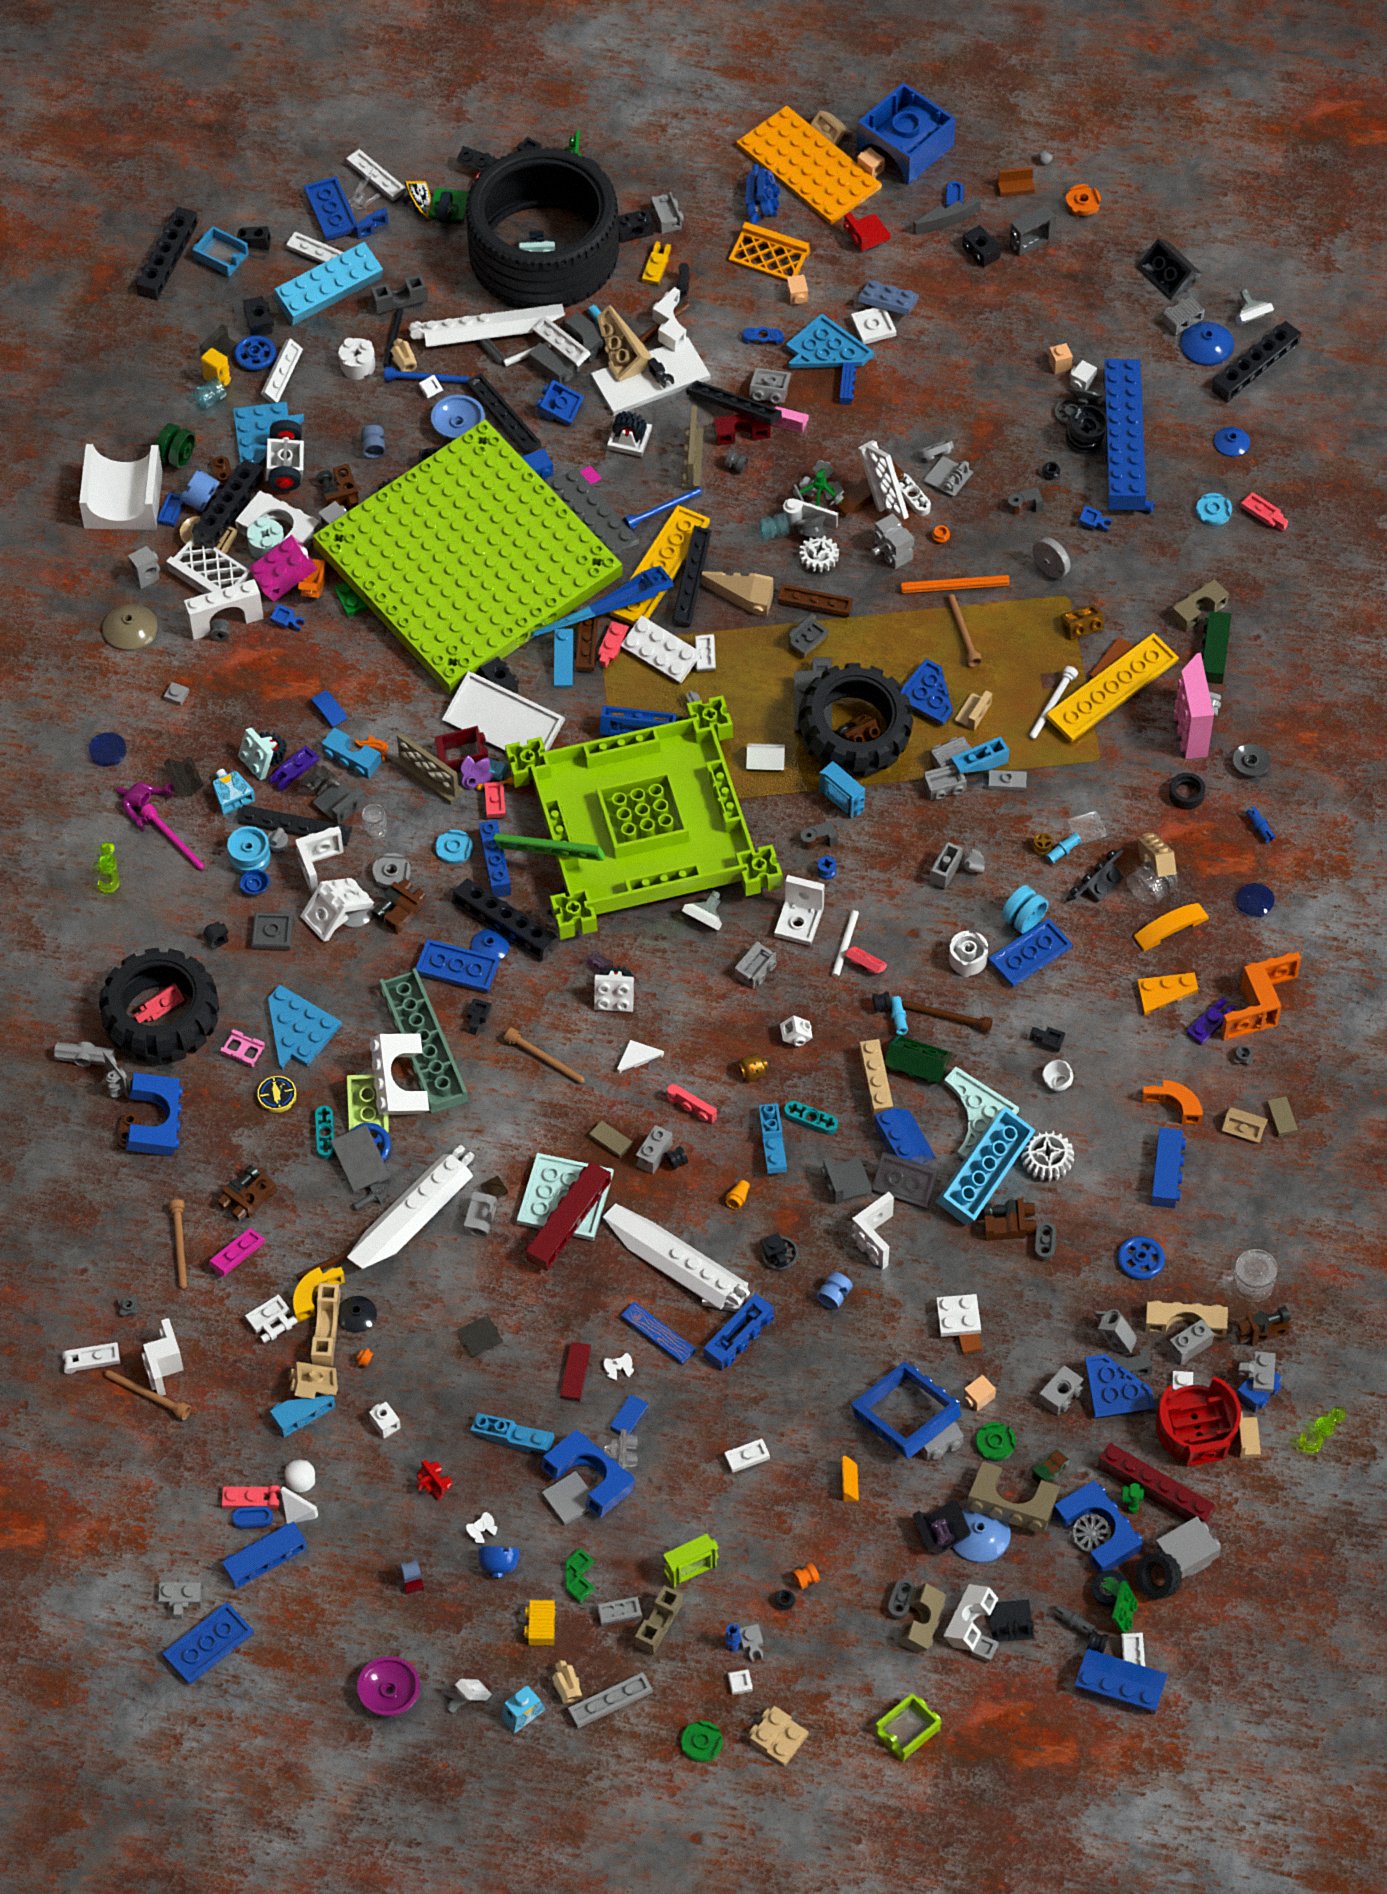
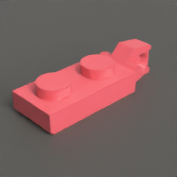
M1252 492L1241 502L1240 507L1265 524L1271 527L1275 526L1281 531L1288 527V520L1283 518V515L1280 513L1281 510Z
M611 622L598 653V656H601L599 660L600 667L607 668L610 659H617L622 648L621 644L629 632V626Z
M173 983L139 1006L140 1011L132 1017L139 1023L145 1019L147 1022L156 1020L183 1002L185 998L176 983Z

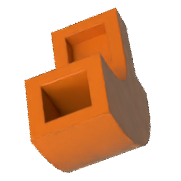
M312 559L317 570L299 582L298 589H301V596L319 598L323 591L328 562L322 559Z
M1163 1080L1162 1087L1156 1085L1143 1086L1142 1103L1169 1104L1180 1113L1182 1124L1202 1123L1203 1111L1201 1104L1195 1094L1187 1087L1169 1080Z

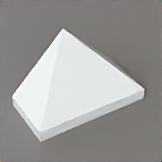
M285 1487L281 1489L287 1524L293 1521L296 1523L317 1518L316 1506Z

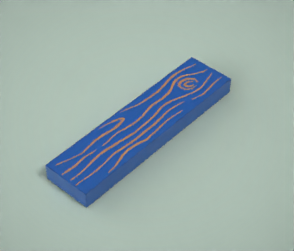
M633 1302L621 1315L624 1321L683 1365L695 1352V1347L636 1302Z

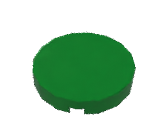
M990 1422L983 1425L978 1431L975 1439L976 1449L987 1460L993 1462L1003 1461L1013 1454L1016 1447V1436L1013 1430L1003 1425V1423Z
M697 1721V1723L688 1725L683 1731L681 1738L682 1751L692 1761L700 1763L710 1762L722 1750V1734L718 1727L711 1722Z

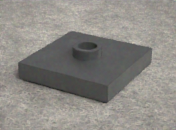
M255 912L252 949L290 950L293 914Z

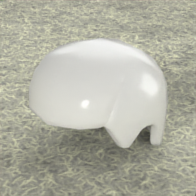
M1062 1060L1049 1062L1042 1072L1047 1087L1053 1091L1067 1089L1072 1084L1074 1078L1069 1064Z
M300 1459L289 1463L285 1469L286 1486L293 1492L301 1493L308 1491L315 1484L314 1467L308 1461Z

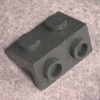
M812 613L809 617H805L797 628H793L789 632L788 646L805 658L829 636V631L816 622V615Z

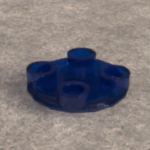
M1250 883L1239 890L1236 900L1240 911H1244L1249 915L1264 917L1274 906L1275 898L1273 892L1267 886L1259 883Z

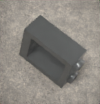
M1047 205L1011 222L1009 246L1018 256L1054 239L1056 216Z

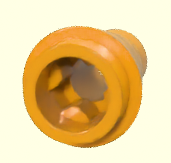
M740 1180L726 1195V1204L730 1208L739 1209L744 1206L750 1187L749 1183Z

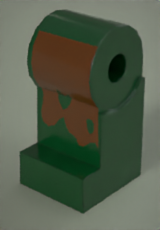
M1055 1450L1043 1463L1037 1465L1032 1470V1479L1040 1484L1041 1479L1053 1483L1068 1466L1070 1460L1059 1450Z

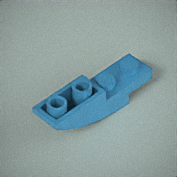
M778 1103L759 1105L767 1174L787 1172Z
M477 1413L470 1429L472 1433L489 1441L532 1454V1451L547 1454L555 1438L552 1432L516 1425L513 1420Z

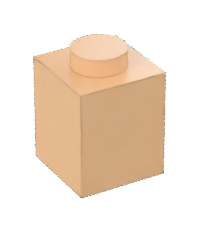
M868 148L859 154L857 164L875 178L884 171L885 159L872 148Z
M805 276L787 277V291L790 304L808 302Z
M1064 343L1050 347L1048 361L1054 374L1071 370L1073 356L1067 344Z
M982 1375L964 1389V1402L970 1408L973 1407L977 1412L995 1398L996 1388Z

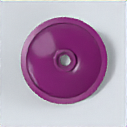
M394 1656L377 1658L367 1664L361 1671L357 1682L358 1696L363 1706L376 1715L389 1717L402 1714L414 1705L419 1696L420 1680L418 1673L409 1662L402 1658ZM387 1690H392L393 1693H392V1694H387L386 1691H387Z

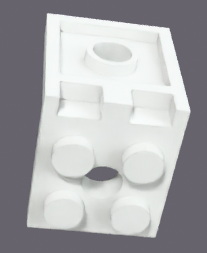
M339 826L328 828L319 833H312L295 840L298 847L296 848L299 856L298 861L312 896L318 887L317 874L312 862L344 853Z
M787 875L785 881V903L774 932V937L809 946L812 945L824 909L825 884ZM795 921H801L803 925L797 927L793 925V923Z
M352 878L320 882L300 917L323 941H329L345 912L370 909L374 902ZM322 910H323L324 913H325L324 919H323L322 916H321V911H322Z
M890 1192L852 1218V1221L855 1223L852 1225V1230L855 1232L852 1234V1238L856 1241L858 1248L869 1255L871 1262L874 1265H878L882 1270L889 1263V1246L874 1229L893 1216L894 1196Z

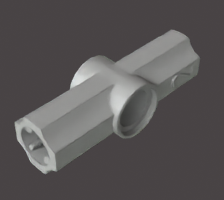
M57 1042L54 1049L55 1060L75 1062V1064L81 1067H89L91 1064L106 1066L103 1050H105L108 1056L112 1055L115 1059V1049L95 1047L89 1042H79L78 1045Z

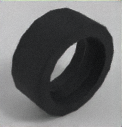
M1185 772L1178 774L1172 779L1169 797L1176 807L1190 810L1197 808L1203 802L1205 784L1198 775ZM1184 784L1192 785L1198 790V795L1192 798H1184L1176 792V788Z

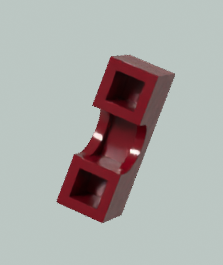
M742 414L714 418V433L717 446L735 444V434L739 431L749 432L753 441L769 439L771 437V427L769 424Z

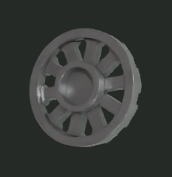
M1087 1514L1080 1517L1072 1529V1538L1075 1545L1087 1553L1094 1550L1092 1542L1098 1548L1101 1545L1097 1539L1106 1543L1111 1537L1108 1523L1104 1518L1096 1514ZM1087 1518H1091V1525L1089 1524ZM1098 1519L1100 1522L1095 1526V1521ZM1083 1521L1085 1527L1080 1525L1079 1522ZM1102 1525L1106 1527V1529L1098 1530ZM1076 1529H1079L1083 1532L1077 1533ZM1105 1533H1106V1534H1107V1538H1105V1537H1103V1536H1101V1535H1099V1534H1105ZM1078 1537H1083L1081 1541H1077ZM1086 1541L1088 1542L1087 1548L1083 1547Z

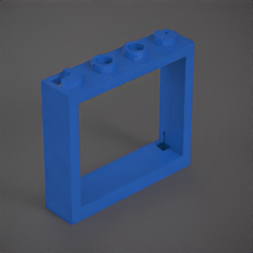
M906 1361L901 1363L851 1404L854 1417L907 1460L962 1416L959 1407L960 1403L955 1397L951 1398L941 1386L937 1387L928 1376H923L917 1367L909 1365ZM909 1378L945 1408L906 1439L869 1409Z

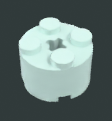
M260 517L249 526L247 540L251 555L259 560L284 540L283 527L278 522Z

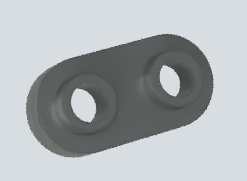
M1050 1222L1040 1223L1036 1230L1035 1255L1040 1260L1046 1261L1050 1260L1055 1254L1056 1227ZM1046 1250L1048 1253H1042L1041 1251Z
M900 1579L895 1584L888 1604V1612L895 1619H903L909 1612L910 1603L915 1591V1584L911 1580ZM906 1589L908 1593L904 1594L901 1591ZM899 1607L902 1609V1611L897 1612L895 1608Z

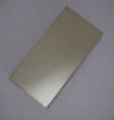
M1287 1097L1268 1100L1267 1105L1278 1137L1297 1133L1298 1128Z
M602 1120L589 1134L591 1139L619 1158L632 1146L631 1140Z

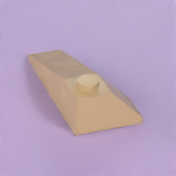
M608 305L597 319L601 335L605 339V351L610 359L608 362L609 367L617 380L622 381L642 373L648 367V360L652 359V357L612 306Z
M702 572V585L748 612L756 615H768L773 600V577L750 573L749 576H741L740 573L726 575L723 572Z

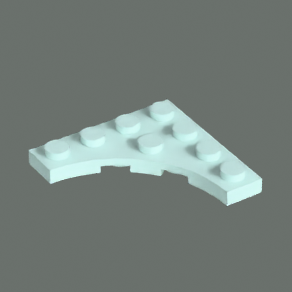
M955 1067L944 1080V1084L960 1098L967 1113L968 1132L965 1141L957 1152V1156L964 1160L997 1111L1006 1107L1016 1115L1019 1112V1107L958 1067Z

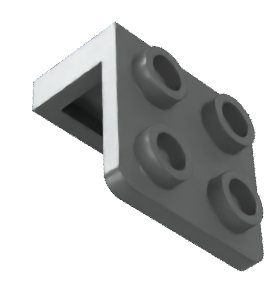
M336 781L317 797L313 803L317 809L334 823L341 824L365 804L364 790L358 786L353 791L342 781Z
M831 1157L823 1159V1167L820 1168L821 1174L827 1180L829 1195L833 1196L835 1203L872 1192V1187L860 1159H854L837 1165L833 1164Z

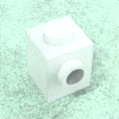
M1082 360L1070 372V386L1088 390L1097 378L1098 368Z
M387 1402L374 1406L369 1412L371 1423L383 1439L401 1428L399 1418Z

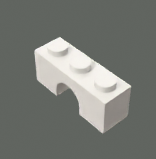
M968 1585L944 1634V1637L953 1648L974 1650L981 1632L973 1624V1621L980 1615L990 1616L998 1600V1597L989 1587Z

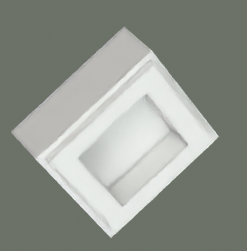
M434 375L418 384L427 400L443 391Z
M748 1669L728 1673L732 1695L753 1691Z

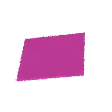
M591 465L579 471L591 485L602 479Z

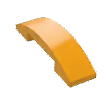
M1199 903L1183 906L1154 920L1136 933L1134 938L1145 952L1160 944L1161 939L1189 925L1194 927L1208 920L1209 916Z

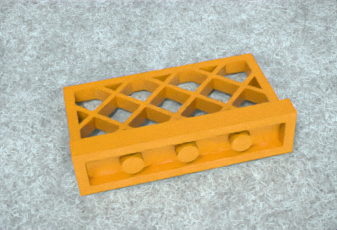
M744 222L742 232L729 257V262L787 281V277L790 276L784 275L783 271L792 268L794 271L792 276H797L805 258H808L810 254V246L807 242ZM746 237L751 239L753 243L744 246L742 241ZM767 244L769 249L760 252L758 245ZM755 247L758 253L748 256L746 250ZM782 249L785 254L776 257L774 251ZM744 251L745 258H735L737 253ZM771 252L773 259L764 261L762 255ZM795 254L801 256L800 260L792 263L790 256ZM760 257L762 263L752 264V259ZM787 258L790 264L781 267L778 261ZM776 262L778 268L769 270L767 265Z

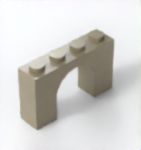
M982 1462L968 1496L966 1509L1045 1534L1054 1505L1058 1501L1061 1486L1041 1480L1032 1500L1021 1504L1011 1503L1000 1497L996 1491L1002 1467Z

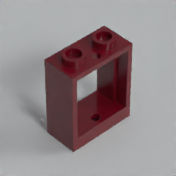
M478 725L434 737L438 759L457 773L461 772V764L466 757L449 761L447 749L477 742L479 753L469 756L475 763L489 757L487 747L483 745V743H486L484 732L480 733Z

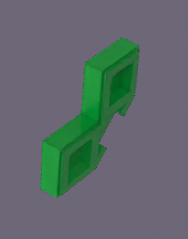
M581 1548L565 1561L566 1592L580 1604L595 1591V1587L582 1576L595 1564V1560Z

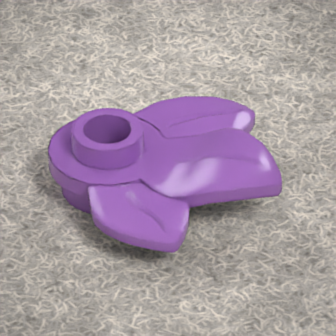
M468 755L461 764L460 769L463 773L461 782L467 789H473L477 784L485 785L484 783H489L494 776L491 772H488L490 770V760L488 757L475 763Z

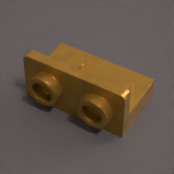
M1094 604L1060 615L1061 621L1069 628L1071 639H1076L1105 628L1103 613Z

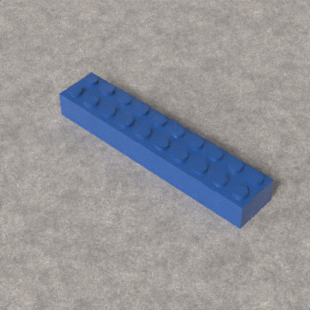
M1104 359V409L1108 420L1105 432L1108 510H1145L1146 481L1140 359Z

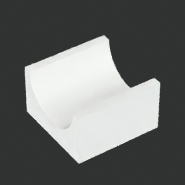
M86 444L79 501L84 529L157 530L163 472L158 445H151L150 453L141 460L118 462L100 455L95 450L93 444Z

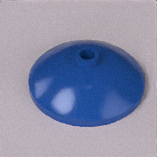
M1199 322L1191 325L1184 331L1181 337V349L1190 361L1198 365L1214 366L1225 362L1232 355L1234 339L1231 333L1220 324Z

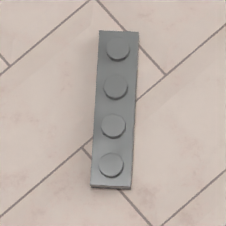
M642 1672L569 1707L568 1711L577 1728H580L653 1693V1689Z

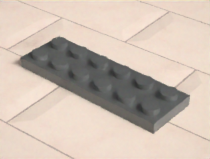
M577 468L547 484L614 556L639 543V538Z

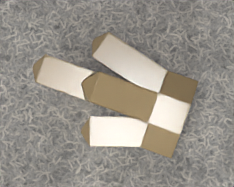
M396 339L393 342L394 346L390 350L394 355L393 361L400 371L413 372L417 368V363L408 342Z
M559 1660L555 1664L557 1672L552 1676L553 1684L563 1704L578 1701L582 1698L579 1678L576 1677L572 1665L566 1664V1661Z

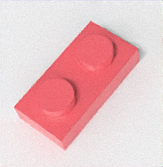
M503 782L484 783L487 819L506 817Z
M856 946L849 948L845 955L850 958L852 963L861 964L874 974L884 971L887 963Z

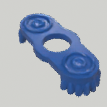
M766 327L746 328L742 334V341L747 344L750 341L762 343L773 341L778 345L783 343L784 335L780 329H769ZM764 331L768 336L760 338L758 333Z

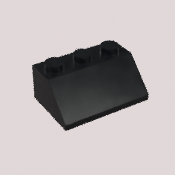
M1158 238L1137 265L1170 299H1174L1190 289L1202 274L1169 241Z

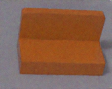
M1033 168L999 170L997 185L1000 197L1035 194Z

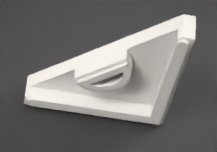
M630 1040L617 1068V1072L622 1073L623 1070L638 1067L648 1063L649 1060L657 1057L662 1058L664 1051Z

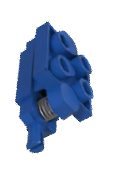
M758 164L752 165V171L749 172L746 185V206L748 207L750 223L756 226L757 222L761 221L762 214L765 216L770 215L771 217L778 216V208L780 207L778 200L780 188L778 184H775L772 171L765 168L759 169L760 166Z

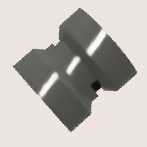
M731 450L726 457L724 466L729 469L734 468L736 472L743 473L747 467L749 457L745 455L740 456L736 451Z

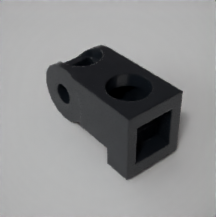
M268 226L243 227L238 230L237 238L246 242L248 248L262 247L263 250H270L271 234Z

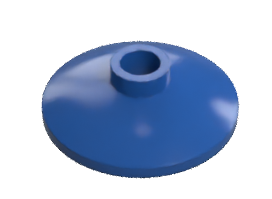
M1226 427L1216 433L1214 446L1219 453L1225 456L1237 457L1247 452L1250 446V438L1240 428Z
M492 929L482 930L472 939L471 950L499 957L501 960L509 951V940Z

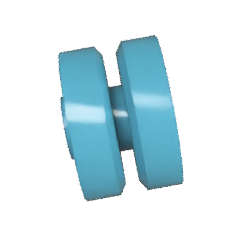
M246 826L235 830L230 835L227 848L231 866L236 872L244 875L249 870L259 869L264 871L270 864L271 853L268 837L263 830L257 827Z
M1023 885L1008 899L1002 910L1001 918L1009 924H1014L1015 929L1025 934L1036 927L1042 920L1048 909L1049 902L1041 895H1036V892L1028 885Z

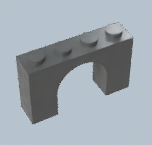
M576 312L565 321V332L591 354L579 367L567 357L554 353L541 342L528 353L529 364L551 381L555 380L561 384L568 382L576 372H580L589 361H593L597 354L605 350L606 343L601 335L600 328L579 312Z

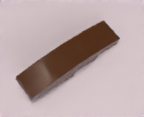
M892 462L897 479L904 478L905 473ZM864 479L843 496L842 503L835 504V506L845 516H848L873 503L874 499L868 479Z

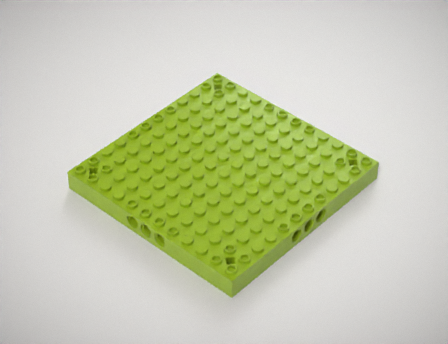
M486 419L313 535L314 548L449 695L459 689L468 671L479 676L480 665L497 656L502 660L532 639L533 631L558 621L622 576V563Z

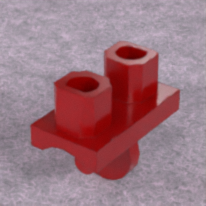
M426 1459L421 1462L422 1467L417 1472L419 1482L416 1487L419 1491L426 1489L428 1493L431 1492L438 1501L443 1498L446 1491L451 1489L453 1481L449 1476L440 1478L439 1474L442 1471L440 1464L437 1461L429 1463Z

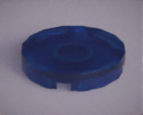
M113 732L99 734L89 744L91 759L97 765L108 767V765L112 764L113 766L117 765L126 756L127 750L124 739Z

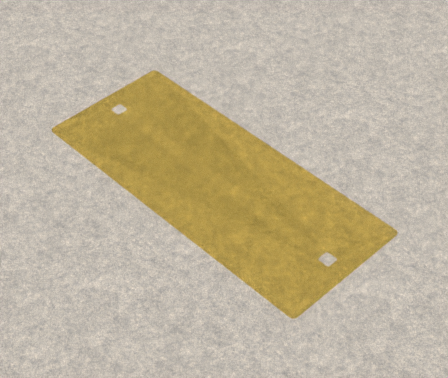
M1067 596L959 606L974 649L980 653L983 660L982 664L977 667H970L966 660L968 652L952 608L945 607L818 620L816 622L829 631V636L805 658L788 646L789 632L793 628H797L801 622L674 635L695 649V636L714 634L716 670L697 672V663H695L681 684L624 648H621L617 659H610L607 668H603L608 706L676 713L677 717L682 716L684 718L687 717V703H690L686 694L690 693V690L693 693L697 691L702 704L709 703V698L723 695L727 706V713H729L733 724V738L720 740L719 744L738 799L819 791V774L824 767L816 762L818 757L816 754L810 756L802 744L803 736L795 733L794 671H812L813 657H831V668L838 666L840 670L844 669L847 663H861V668L870 669L872 665L884 671L883 676L887 679L892 676L902 687L926 658L942 667L953 714L941 726L912 710L911 716L914 719L912 732L904 752L899 754L897 761L887 769L880 767L877 774L861 777L860 772H853L852 778L862 786L923 780L924 772L936 769L930 760V750L938 744L944 745L950 739L964 736L971 748L997 737H1002L1010 750L1008 763L992 770H1021L1096 762L1100 759L1095 725L1073 742H1070L1047 719L1035 739L1030 738L1032 729L1057 689H1043L1041 674L1058 673L1061 682L1062 672L1066 666L1074 667L1078 671L1076 679L1068 683L1055 707L1087 684L1078 638L1071 639L1069 628L1061 621V614L1072 611L1071 601ZM985 691L992 693V704L975 730L955 722V718L972 693L980 697L983 696ZM842 698L832 702V731L837 734L840 726L846 725L852 728L850 721L863 714L875 718L882 735L886 732V723L879 710L865 700ZM612 712V715H615V716L621 715L622 717L624 716L623 713H613V712ZM654 717V720H657V719H660V721H666V720H667L666 718ZM747 743L785 745L784 770L746 769ZM989 770L976 771V772H968V773H963V774H964V775H973V774L989 773Z

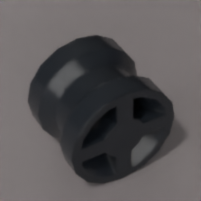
M885 991L883 994H872L876 1013L883 1009L891 1010V1000L888 991Z
M681 1146L676 1147L674 1151H667L665 1153L667 1161L673 1170L677 1169L681 1164H688L687 1155Z
M1092 1630L1087 1649L1096 1650L1104 1654L1109 1635H1100L1097 1631Z

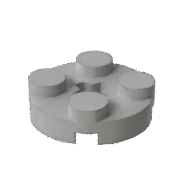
M387 853L373 864V877L379 887L389 889L394 881L399 883L404 878L410 879V864L400 854ZM394 868L395 873L389 874L387 871Z

